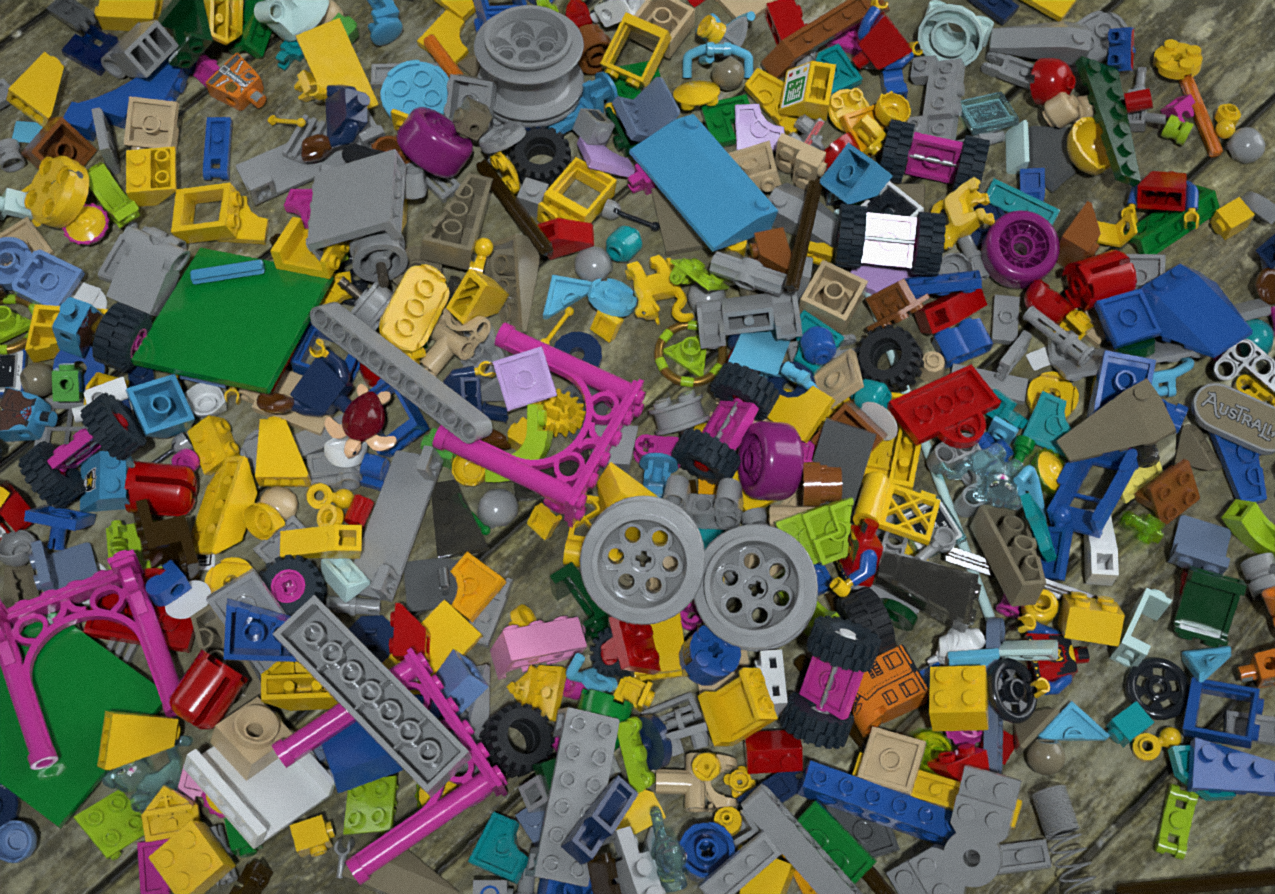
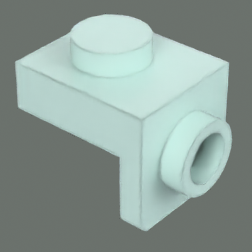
M6 188L3 195L0 196V220H4L6 215L33 219L31 211L26 209L24 205L26 192Z

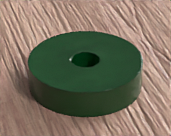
M1151 338L1114 349V352L1144 358L1149 357L1155 353V339Z
M881 598L890 616L892 625L901 630L912 631L918 621V616L910 608L898 601Z

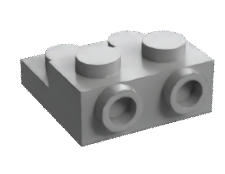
M450 74V79L447 82L448 96L447 103L444 106V115L452 120L454 111L462 105L468 96L488 106L492 115L487 129L489 131L492 129L497 82L462 74Z

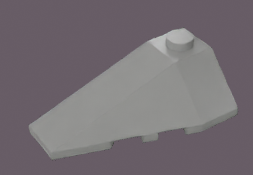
M784 183L774 188L768 198L778 210L773 223L774 227H783L785 232L796 236L806 195L805 190L789 183ZM820 201L810 241L826 243L830 247L835 248L838 217Z

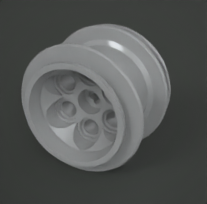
M522 5L496 14L480 27L474 40L475 57L481 65L477 77L497 82L495 105L493 107L494 118L504 123L520 121L524 127H541L554 124L575 110L580 102L583 91L584 75L578 62L583 53L584 42L579 28L572 20L546 7Z
M634 496L620 500L609 506L596 518L584 539L580 555V570L585 588L598 607L620 621L647 625L668 620L679 614L691 603L701 586L705 572L703 539L692 518L682 508L668 500L654 496ZM629 527L638 528L641 532L640 538L634 541L629 540L625 534L626 529ZM658 530L666 532L668 535L667 542L664 544L655 543L652 538L654 532ZM614 548L620 549L624 553L623 560L620 562L612 561L609 557V551ZM642 551H647V556L652 558L647 560L646 564H640V559L636 558V555H641ZM667 556H674L678 560V566L674 569H667L663 565V559ZM622 574H630L634 578V584L630 587H624L620 584L619 577ZM649 578H658L662 584L661 588L656 591L648 589L646 582Z
M750 524L738 526L722 533L704 550V577L694 597V602L701 619L717 637L731 645L740 647L741 650L760 652L782 647L802 633L810 622L816 608L818 583L816 570L809 554L794 537L772 526ZM749 555H756L760 559L759 566L749 569L745 566V559ZM781 565L785 568V575L781 579L771 577L770 570L773 566ZM727 572L737 573L738 581L735 585L727 586L724 584L723 578ZM757 582L761 583V589L764 590L763 594L758 593L756 597H753L749 587L751 585L755 586ZM778 592H785L789 595L790 599L787 605L781 607L774 603V596ZM734 598L742 602V608L737 613H731L727 609L728 602ZM756 609L767 611L768 618L764 623L753 621L752 615Z

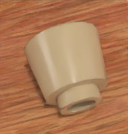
M930 351L925 353L922 358L924 367L919 368L922 371L920 378L925 382L931 383L944 376L945 361L938 352Z

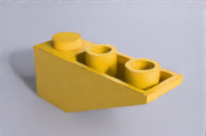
M328 525L280 531L281 558H285V555L290 554L293 558L299 555L303 558L360 559L362 525Z

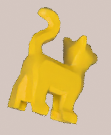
M975 177L961 184L943 200L938 201L931 210V213L940 214L941 210L945 209L949 224L945 225L946 232L943 247L946 251L951 250L960 238L971 235L981 225L988 224L991 226L995 223L992 213L986 214L983 208L974 211L973 207L976 205H988L990 203L987 193H979L977 191L981 183Z
M660 254L650 257V267L657 272L651 275L645 274L638 261L627 264V270H625L626 279L633 280L634 296L638 301V305L634 310L637 318L654 320L657 325H660V307L656 301L673 297L677 298L672 306L673 317L679 322H688L694 318L693 313L684 314L681 312V309L687 303V296L680 284L675 285L670 281V273L675 267L670 262V257L666 258V260Z

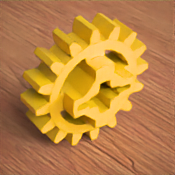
M558 388L556 390L557 397L534 404L543 405V410L547 411V423L543 426L545 428L544 431H553L554 437H557L558 433H562L564 437H567L569 431L575 434L577 428L581 429L586 411H583V403H577L578 397L571 398L569 391L562 394Z

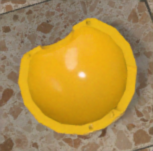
M1082 117L1073 124L1067 136V152L1070 160L1079 170L1090 175H1098L1110 169L1111 166L1100 136L1103 134V130L1092 117Z

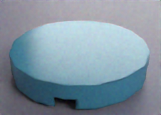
M602 278L591 283L587 294L588 299L602 313L623 317L630 315L634 311L637 298L633 296V290L625 283L612 278H607V281H601Z

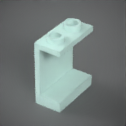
M1146 588L1134 604L1121 633L1119 647H1114L1109 659L1130 669L1133 666L1138 667L1147 656L1151 647L1131 636L1140 615L1143 614L1157 621L1172 600L1159 590Z

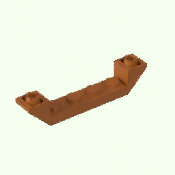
M846 0L784 38L761 61V66L768 74L777 79L784 77L787 70L794 68L796 61L860 23L871 7V0ZM878 0L880 6L885 2L884 0ZM887 6L880 13L883 11L887 13L890 11V8Z

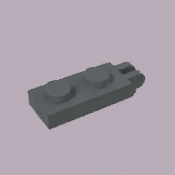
M55 0L46 8L52 16L76 31L80 29L87 31L90 28L87 23L94 25L97 22L94 18L95 14L76 0Z

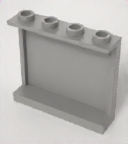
M396 149L315 173L314 184L312 185L313 195L312 202H310L311 213L308 220L309 230L306 246L319 261L323 256L324 247L385 230L391 240L401 238L406 165Z

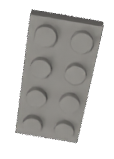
M254 568L211 593L206 599L224 625L226 621L227 598L287 615ZM250 660L260 675L277 662Z

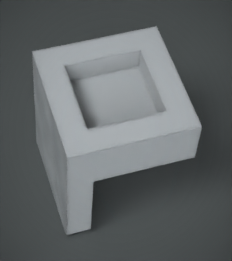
M743 809L740 810L742 828L736 835L732 836L735 852L738 850L739 845L744 846L760 832L754 821Z

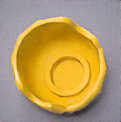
M890 91L886 94L881 93L875 106V114L883 125L889 127L891 119L907 122L910 118L911 108L909 102L902 95Z
M456 455L452 462V474L455 480L466 487H475L485 481V468Z

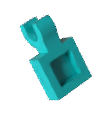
M284 40L280 45L281 51L275 57L276 60L280 61L277 67L286 71L294 59L301 62L304 55L297 40L290 42Z
M994 388L993 392L999 398L1001 404L999 408L986 414L992 419L997 416L1004 421L1007 420L1014 427L1023 429L1028 420L1014 411L1017 403L999 389Z

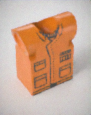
M903 644L877 656L872 670H867L863 674L851 708L854 715V723L862 737H866L871 733L872 726L878 728L882 723L891 721L927 704L930 688Z

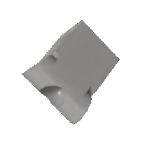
M157 20L138 22L101 58V63L110 75L119 79L124 78L126 75L128 77L147 78L179 45Z
M132 227L128 231L125 240L126 252L121 257L106 296L149 313V315L158 316L175 289L180 275L179 271L188 262L190 251L172 243L161 244L153 235Z

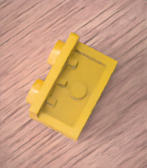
M208 415L187 431L195 453L200 460L204 475H213L223 466L222 462L225 457L240 456L239 447L235 443L230 431L231 427L224 418Z

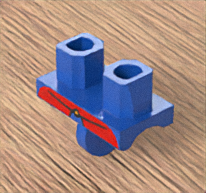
M1134 28L1109 29L1107 65L1114 67L1119 72L1133 71L1134 54H1136V48H1134Z

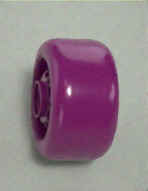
M427 107L413 109L400 126L396 135L400 149L408 158L422 169L441 178L456 176L473 151L470 138L461 137L456 132L452 120Z
M1024 210L1012 211L999 217L985 234L981 245V259L990 277L997 283L1012 289L1029 288L1034 280H1044L1056 265L1060 252L1059 238L1054 227L1039 214ZM1014 249L1020 250L1023 255L1016 253Z
M772 421L752 423L744 434L738 450L741 464L738 467V476L742 489L749 497L756 500H786L796 492L802 478L804 452L801 437L798 431L788 423Z

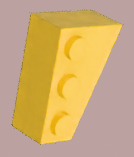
M38 304L34 306L25 351L33 363L53 359L60 351L52 329L53 323L60 312V306ZM96 308V309H97L101 314H103V315H104V314L107 312V310H108V309H98V308Z

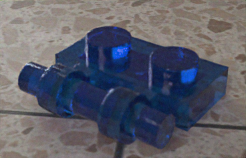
M88 24L90 28L87 31L80 29L86 33L85 36L81 37L75 33L61 51L65 57L102 76L106 70L102 66L101 58L119 40L117 36L101 31V28L97 25ZM96 39H98L101 42H103V44L101 46H98L94 44V42L96 41Z

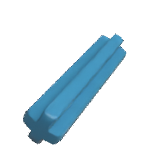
M259 259L194 269L190 272V278L192 283L196 285L261 275L265 273V265L263 260Z

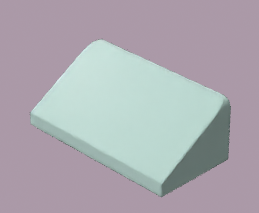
M1027 120L1021 121L1005 134L1006 172L1008 174H1020V169H1027L1029 135Z
M321 559V575L345 603L370 585V580L351 559Z
M1004 641L999 648V654L1002 659L1010 658L1017 661L1058 659V641Z

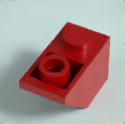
M555 218L537 224L552 243L553 252L546 255L550 260L594 246L592 223Z
M395 603V611H391L390 624L391 627H394V636L389 639L390 654H393L397 662H401L405 659L404 656L408 654L407 650L412 648L415 654L421 652L427 662H430V633L401 603Z
M974 744L959 745L957 750L939 753L937 758L927 761L928 767L939 776L958 782L962 780L965 765L990 771L987 750L977 748Z

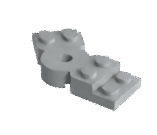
M965 765L950 822L956 833L948 840L945 846L934 844L886 873L898 894H966L967 887H980L993 880L1003 863V851L999 842L1009 836L1022 780ZM968 850L977 851L980 855V862L977 864L969 862L966 852Z

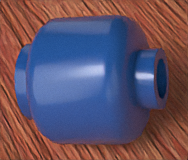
M814 326L809 328L801 337L800 343L803 354L809 363L826 364L835 356L837 351L833 335L828 329Z

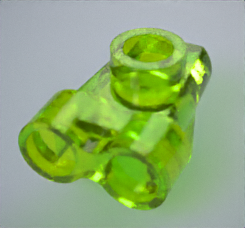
M1128 510L1121 519V523L1130 529L1136 530L1138 532L1136 537L1148 545L1151 541L1158 544L1164 536L1161 531L1166 524L1149 513L1142 520V518Z

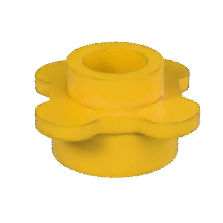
M739 766L731 774H726L723 779L724 784L730 787L732 796L736 799L743 795V793L756 787L755 780H752L750 774H747V768L744 766ZM738 780L742 781L741 785L737 784Z

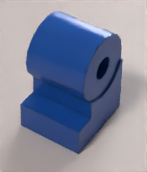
M902 70L881 71L882 93L886 94L893 91V93L902 95L906 99L908 89L907 84L904 83Z
M371 453L364 455L360 466V474L363 475V480L360 481L361 486L381 491L390 468L387 458Z
M172 560L162 566L165 572L161 575L153 576L146 583V591L156 606H166L192 589L185 575Z

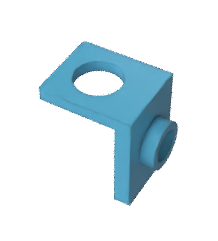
M995 416L988 432L996 440L1001 438L1010 445L1020 427L1016 428Z

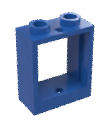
M311 320L290 359L293 371L304 375L310 367L309 364L305 363L310 354L309 346L313 348L318 337L333 342L315 328ZM348 353L345 363L350 374L349 381L353 385L359 373L360 365L359 361Z
M380 378L377 384L369 390L377 395L384 391L391 394L395 392L410 418L387 435L397 438L395 446L389 450L376 451L378 455L391 458L396 451L402 450L430 429L418 407ZM381 429V431L377 434L378 436H381V437H387V436L384 435L382 429Z
M1192 677L1183 725V736L1251 749L1252 741H1258L1260 725L1255 724L1257 714L1262 715L1265 699L1260 698V689L1211 680L1198 682L1196 678ZM1202 694L1251 702L1245 736L1197 728Z

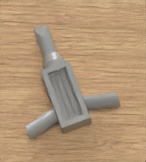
M1146 67L1137 68L1135 86L1133 89H1129L1128 93L1146 89ZM1148 110L1127 114L1131 131H1145L1146 122L1166 124V115L1147 113Z

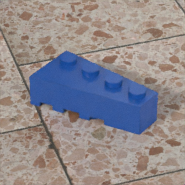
M227 598L224 660L298 662L273 635L291 616Z

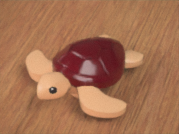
M360 384L357 387L358 397L346 408L342 417V424H338L331 417L325 419L324 426L333 438L340 440L348 437L344 445V453L348 459L358 454L362 441H365L370 448L376 451L389 450L395 446L397 442L395 436L381 437L377 435L384 425L385 413L383 405L390 401V392L384 391L377 395L373 391H369L365 385Z

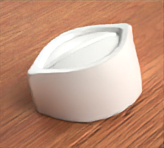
M199 383L192 386L184 394L193 415L204 419L208 415L218 416L227 410L223 392L219 387Z
M348 437L340 440L332 438L324 444V456L335 466L354 467L362 463L363 457L367 453V443L362 441L358 454L348 459L344 453V445Z

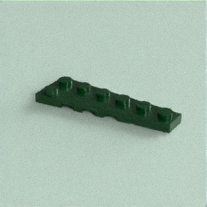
M1080 56L1075 63L1082 84L1088 86L1090 94L1087 98L1089 104L1095 107V122L1103 130V134L1100 136L1115 180L1135 187L1141 182L1119 71L1096 60Z

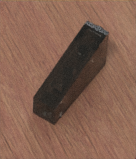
M884 551L879 562L874 584L962 633H965L969 625L973 626L977 610L972 609L974 600L979 599L982 586L977 584L979 574Z

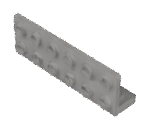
M367 109V125L356 136L353 143L372 148L371 144H374L380 137L385 136V132L381 125H376ZM326 127L325 131L323 132V135H326V136H327V127ZM283 144L237 164L236 169L254 204L257 205L314 180L315 173L319 172L322 164L340 166L348 163L342 158V151L349 145L333 148L328 156L322 160L302 164L283 156L282 151L286 144Z
M1072 330L1067 331L1069 334H1074ZM1048 337L1049 363L1069 381H1078L1083 377L1091 375L1097 376L1104 350L1114 352L1113 346L1096 349L1090 360L1081 367L1076 359L1068 353L1063 354L1060 346ZM1162 337L1154 338L1155 353L1145 358L1154 359L1156 363L1164 361L1178 362L1180 358H1199L1204 355L1184 348V344L1171 340L1169 343L1163 341Z
M424 445L421 454L404 451L395 452L362 539L360 559H355L354 564L370 580V585L358 594L359 596L388 602L393 601L443 464V459L434 447Z
M570 707L558 709L553 737L560 738L549 797L539 847L530 848L525 876L545 878L582 887L589 885L590 876L587 863L579 864L561 845L584 813L608 785L619 719Z

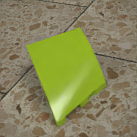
M852 497L824 504L774 521L776 528L794 537L805 548L813 565L819 563L823 566L847 557L848 535L851 530L850 519L854 500Z

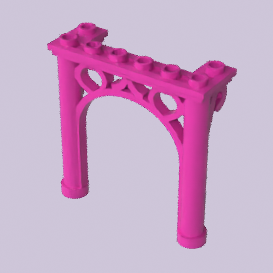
M505 322L496 335L495 346L514 355L542 346L549 370L568 379L579 389L586 406V417L580 433L563 451L551 457L538 460L516 457L482 440L465 443L442 425H440L434 436L432 446L441 451L447 450L538 493L545 498L544 504L552 511L564 514V521L568 522V526L573 528L577 520L581 521L585 515L587 507L584 505L588 497L586 493L589 488L593 489L599 479V474L597 473L601 467L605 468L611 457L609 452L612 447L619 445L623 436L621 431L624 425H631L634 417L639 418L644 409V404L642 403L646 392L643 391L644 380L639 379L638 382L633 380L631 383L515 330V326ZM587 385L597 390L599 393L591 396ZM603 401L611 408V412L608 415L601 416L594 411L593 406ZM608 424L602 436H598L595 432V425ZM594 449L585 464V460L581 455L582 451ZM567 460H573L578 463L579 468L574 475L565 476L560 472L559 464ZM553 467L554 477L539 470Z
M133 549L119 551L113 557L108 558L107 561L111 570H101L87 579L71 581L63 588L47 590L41 593L39 597L31 600H20L9 608H6L0 599V666L29 752L27 756L28 762L33 770L49 767L58 761V756L32 681L34 662L42 647L54 635L71 625L89 620H109L120 623L132 630L141 643L162 702L165 716H178L169 705V697L180 682L152 602L146 591L142 576L144 574L143 568ZM112 593L119 595L118 603L110 611L97 607L98 600L101 597ZM90 599L92 610H88L86 606L79 607L74 604ZM127 602L132 612L134 621L126 617L125 615L120 614L125 608ZM60 610L57 616L52 618L54 623L50 625L44 615ZM34 622L43 624V629L37 638H24L21 636L22 629L26 625ZM18 643H20L23 646L30 647L26 654L24 662L18 647Z
M412 648L407 650L408 654L404 656L405 659L389 669V671L409 691L418 690L424 697L423 705L428 710H430L431 700H433L445 718L440 721L449 732L453 730L461 744L470 752L472 758L467 762L468 771L465 775L461 777L453 776L449 780V782L454 784H462L441 799L445 788L444 785L429 799L422 809L345 861L360 885L369 880L371 874L458 814L484 801L492 792H494L496 797L501 794L504 797L508 794L504 787L508 784L506 778L497 765L490 766L486 760L490 754L482 742L476 745L471 737L475 733L466 719L462 722L455 714L459 711V708L451 696L445 699L441 693V690L445 687L436 674L432 677L430 676L433 671L421 652L415 654ZM338 703L286 739H279L271 746L283 765L288 768L356 721ZM475 766H477L480 773L473 777L475 773Z

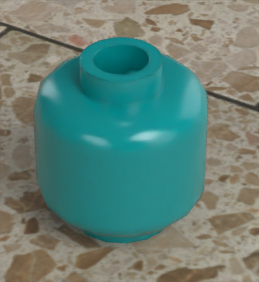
M623 225L618 227L606 240V251L615 261L628 262L642 248L640 233L630 226Z
M864 379V387L851 395V399L854 400V403L860 409L865 402H874L888 409V403L892 399V394L885 383L870 379Z

